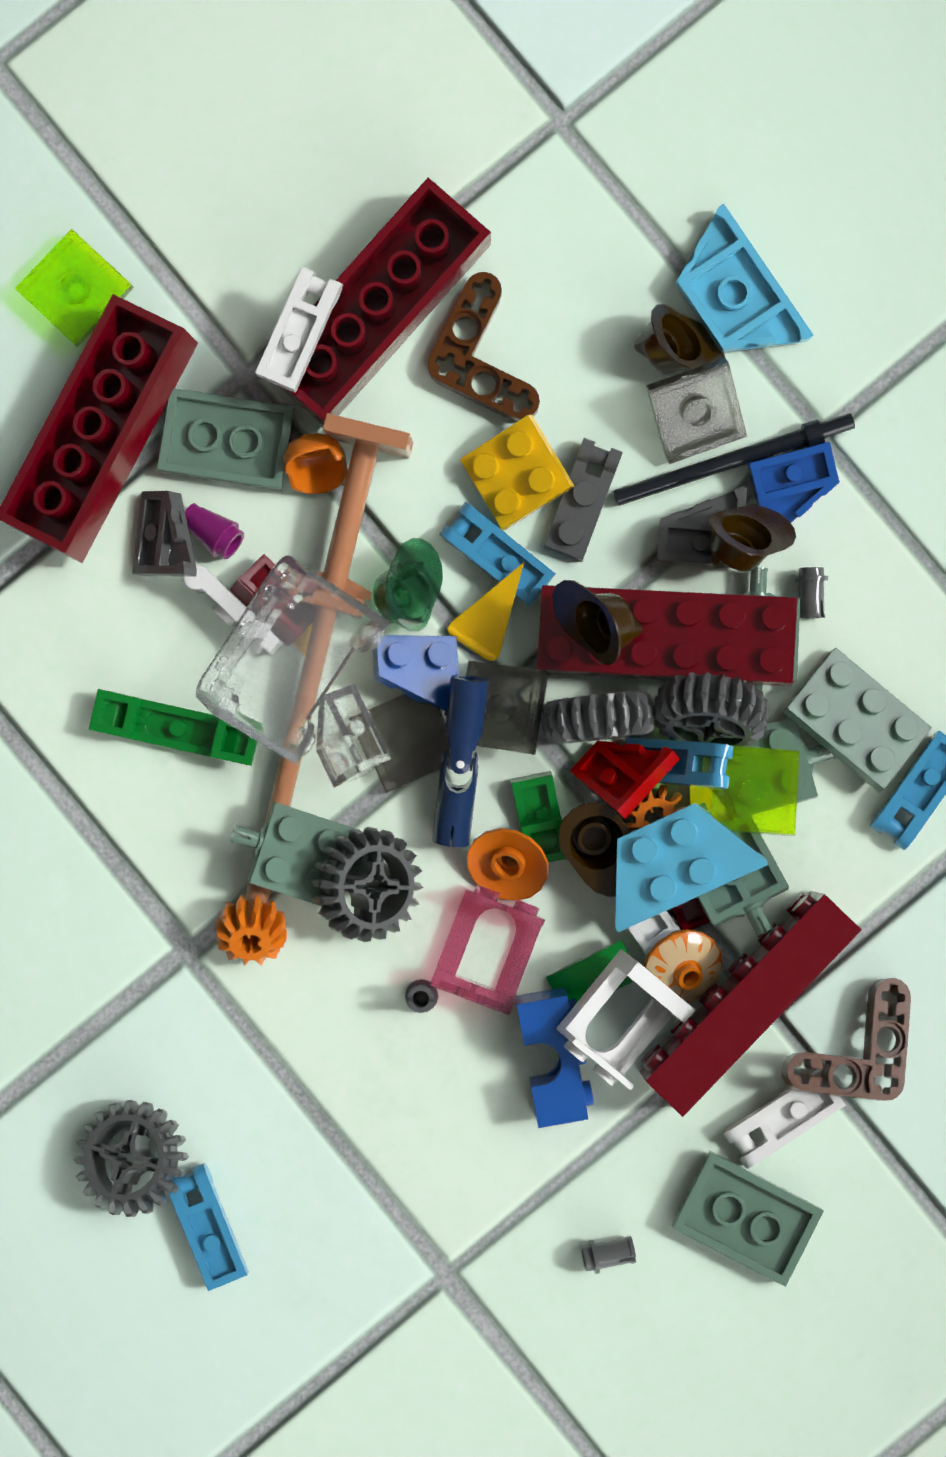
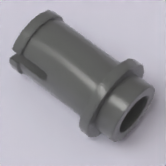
M824 567L799 568V576H795V581H799L800 618H825L824 581H828V576L824 575Z
M415 980L407 987L405 1000L413 1011L418 1013L428 1012L437 1003L438 991L435 985L428 980ZM424 991L428 994L429 1000L426 1003H418L414 999V993Z
M631 1236L600 1243H594V1240H589V1245L581 1246L586 1272L594 1270L595 1274H600V1269L636 1263V1253Z

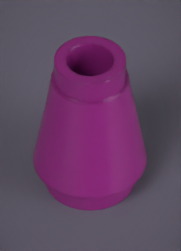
M195 503L185 510L189 532L213 557L221 556L226 560L234 555L244 539V532L239 529L237 522L200 507Z

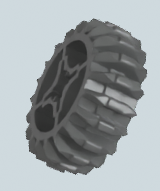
M707 671L706 674L698 675L691 672L687 677L677 675L674 677V680L664 681L663 686L658 688V694L654 702V726L659 729L661 735L669 737V740L719 743L743 750L746 749L747 745H755L759 739L763 738L764 730L767 728L769 709L767 708V699L763 697V691L755 689L754 684L750 682L742 683L739 677L729 678L725 677L723 673L721 675H711Z
M618 692L563 698L548 701L542 706V730H544L545 740L551 744L640 736L649 734L654 730V705L652 706L651 695L646 692Z
M366 827L363 832L358 829L349 830L348 838L344 836L334 837L336 849L330 847L323 849L325 856L328 858L326 863L318 862L314 864L319 871H322L321 878L311 880L313 886L320 888V892L312 897L315 903L323 905L317 914L322 919L329 920L328 926L331 930L341 931L343 937L351 940L356 937L357 940L362 942L371 941L372 937L382 940L386 939L387 930L393 933L400 932L398 920H412L407 909L409 905H420L416 898H413L414 891L424 888L421 883L414 881V877L422 872L419 866L411 865L417 855L413 851L406 849L407 843L403 839L394 838L393 833L390 831H378L377 828ZM381 856L388 865L390 878H387L384 872V862H381ZM372 881L378 882V884H369V886H364L362 888L356 886L366 885V883H370ZM344 891H348L350 894L354 914L346 904Z
M127 1100L124 1107L117 1103L109 1105V1114L102 1111L95 1113L98 1126L93 1124L83 1126L90 1137L88 1140L80 1139L76 1142L77 1146L85 1148L84 1156H77L73 1160L76 1164L84 1165L85 1170L79 1172L76 1178L78 1181H89L83 1193L91 1197L96 1195L94 1202L96 1207L105 1208L108 1206V1212L112 1215H120L123 1211L126 1217H136L139 1210L143 1214L152 1213L153 1202L158 1206H164L168 1203L164 1191L169 1193L179 1191L177 1184L172 1180L174 1176L184 1177L186 1175L185 1170L177 1168L178 1160L185 1161L189 1156L185 1152H178L177 1147L183 1145L186 1139L183 1135H173L179 1124L175 1120L166 1121L168 1115L166 1110L158 1108L154 1111L152 1103L143 1102L139 1106L137 1101ZM131 1125L130 1131H125L124 1137L118 1144L109 1145L117 1132ZM149 1132L155 1139L158 1158L151 1153L150 1141L152 1137L148 1135ZM130 1152L131 1155L136 1156L135 1159L142 1160L145 1164L134 1163L132 1165V1162L128 1161L125 1157L119 1156L118 1153L129 1154ZM105 1159L108 1160L112 1166L111 1180L114 1182V1184L110 1181L105 1167ZM147 1171L154 1172L152 1178L144 1187L131 1193L133 1185L138 1184L142 1174Z

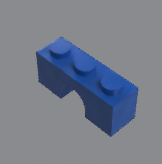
M565 987L515 996L524 1046L538 1043L547 1044L553 1047L559 1054L558 1062L550 1072L529 1077L538 1128L588 1120L586 1106L594 1105L590 1080L582 1081L579 1065L587 1064V1059L582 1062L564 1047L568 1039L556 1029L576 1005V998L568 999Z

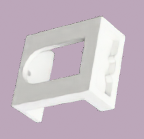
M620 949L556 1029L568 1039L564 1047L576 1058L584 1062L589 1056L597 1063L592 1070L611 1086L618 1080L631 1090L634 1084L624 1076L627 1070L672 1015H675L685 1023L695 1009L638 961ZM629 977L653 998L611 1048L605 1050L590 1048L585 1037L587 1026L623 980Z

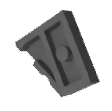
M739 487L712 500H706L694 505V507L661 518L659 521L656 562L713 567L711 565L712 552L709 547L713 530L710 527L709 520L712 514L746 506L747 487Z
M142 491L132 574L142 576L196 577L197 568L181 493L172 491Z

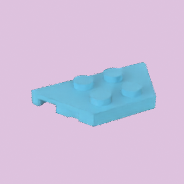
M725 204L719 206L688 263L677 279L676 287L721 353L807 342L814 334Z
M698 803L691 804L617 839L616 930L617 932L623 931L767 866L768 862L762 854L757 853L728 827L723 826Z

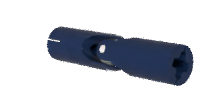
M472 675L451 676L445 732L451 750L448 753V749H446L442 756L432 837L434 843L450 847L452 826V847H466L470 845L479 768L477 752L474 754L472 752L476 749L478 741L483 734L489 682L488 679ZM446 765L447 769L457 774L472 771V776L464 785L457 786L451 784L446 777Z

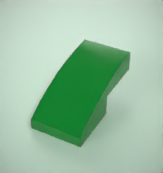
M548 771L510 779L521 833L531 837L543 849L548 863L566 859L559 846L558 831L562 823V817L560 815L552 772Z
M620 939L585 958H580L546 976V979L552 989L565 987L567 998H576V1002H578L620 949L628 955L629 953ZM626 977L616 990L630 984L633 981L629 977Z

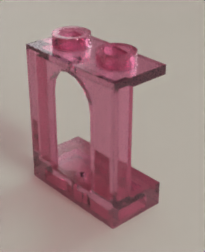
M477 884L475 891L465 890L430 985L509 1015L515 1001L516 992L545 919L537 916L540 908L517 899L514 906L498 901L499 892ZM493 908L508 912L516 925L515 937L495 989L456 974L478 917L486 910Z

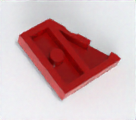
M597 740L572 767L570 772L626 819L680 758L669 747H662L661 751L645 750L639 744L627 743L625 745H616L614 742Z

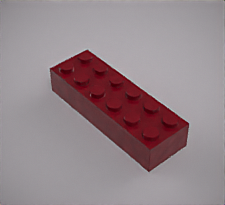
M427 177L335 280L343 284L341 294L331 311L296 393L281 386L278 387L322 426H324L327 413L339 416L491 245V231ZM319 298V300L314 304V306L317 307V305H318V303H319V301H320V298Z
M112 294L0 506V521L83 563L163 412L173 389L176 387L193 355L198 342L183 327Z
M542 585L537 670L541 673L674 680V677L677 675L687 677L691 672L703 675L708 671L711 675H721L723 673L725 677H739L742 683L750 682L755 685L791 687L793 685L798 598L586 587L594 594L612 593L621 596L630 607L634 618L642 625V633L632 639L627 646L620 649L618 660L612 665H604L563 630L553 608L552 594L555 586Z
M811 891L806 895L804 892H801L785 909L789 915L782 923L778 925L774 922L770 925L773 927V930L767 934L764 931V935L757 938L760 946L749 956L746 953L741 954L727 970L731 976L721 986L714 983L700 997L698 1001L702 1006L694 1015L689 1017L685 1023L679 1019L669 1031L673 1034L672 1038L663 1047L659 1044L654 1045L641 1059L640 1062L644 1066L639 1072L644 1080L682 1117L690 1111L862 930L824 893Z

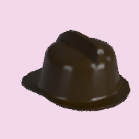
M657 304L651 310V322L643 329L641 335L634 342L635 350L646 357L652 366L664 374L688 368L702 375L715 376L720 374L725 368V355L721 353L704 326L665 304Z
M756 505L742 506L712 514L709 520L710 527L713 530L709 547L712 552L711 565L714 568L730 567L738 571L749 572L757 568L768 555L783 551L792 546L796 539L795 528L790 521L780 513L767 507Z
M563 580L555 586L552 598L557 620L563 630L589 651L601 664L612 665L615 663L620 655V649L627 646L632 639L642 633V625L634 618L630 607L621 596L612 593L594 594L574 580Z
M584 803L573 808L563 818L558 831L559 846L566 859L594 892L607 897L616 896L617 839L631 831L620 816L609 806L600 803Z

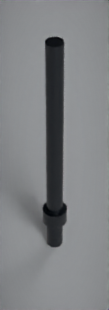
M851 413L823 422H819L816 419L801 424V429L613 490L618 506L803 445L810 447L824 443L825 438L855 429L854 419Z

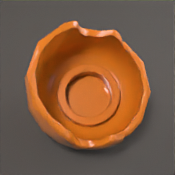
M320 433L304 434L290 442L283 455L284 472L289 478L290 486L295 491L310 495L328 493L339 488L346 480L348 468L345 452L340 443L329 435Z

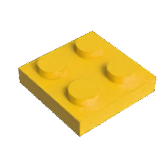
M533 415L525 416L460 459L501 530H507L575 487Z

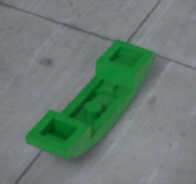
M98 689L88 730L252 766L261 725Z

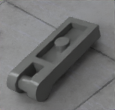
M584 438L570 474V479L575 487L563 494L544 544L546 549L579 561L584 559L623 453L614 448L607 451L594 446L596 442ZM588 462L604 467L600 478L585 473Z

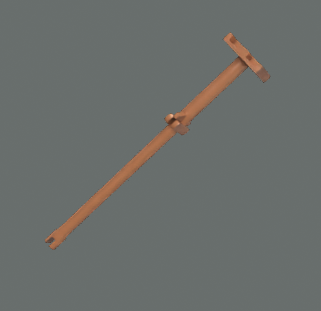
M329 413L326 415L323 427L326 435L335 438L339 442L352 444L354 447L324 571L294 574L292 581L298 583L292 588L294 599L317 605L265 823L267 822L273 802L289 807L291 805L337 611L362 615L367 610V604L364 600L371 601L372 592L348 579L378 451L410 459L414 443L410 433ZM248 883L245 895L247 901H253L259 895L261 903L269 902L272 890Z

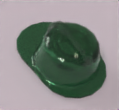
M411 538L402 543L394 556L390 568L375 580L372 586V600L376 609L374 619L377 623L400 625L408 631L417 632L426 627L443 581L442 564L439 555L430 543L420 538Z

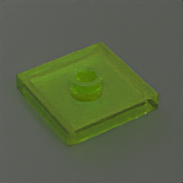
M71 228L15 287V290L78 347L93 332L112 294L124 299L134 287Z
M733 746L732 760L727 761L726 775L730 776L728 789L711 788L710 814L712 817L733 832L794 836L796 829L800 751Z

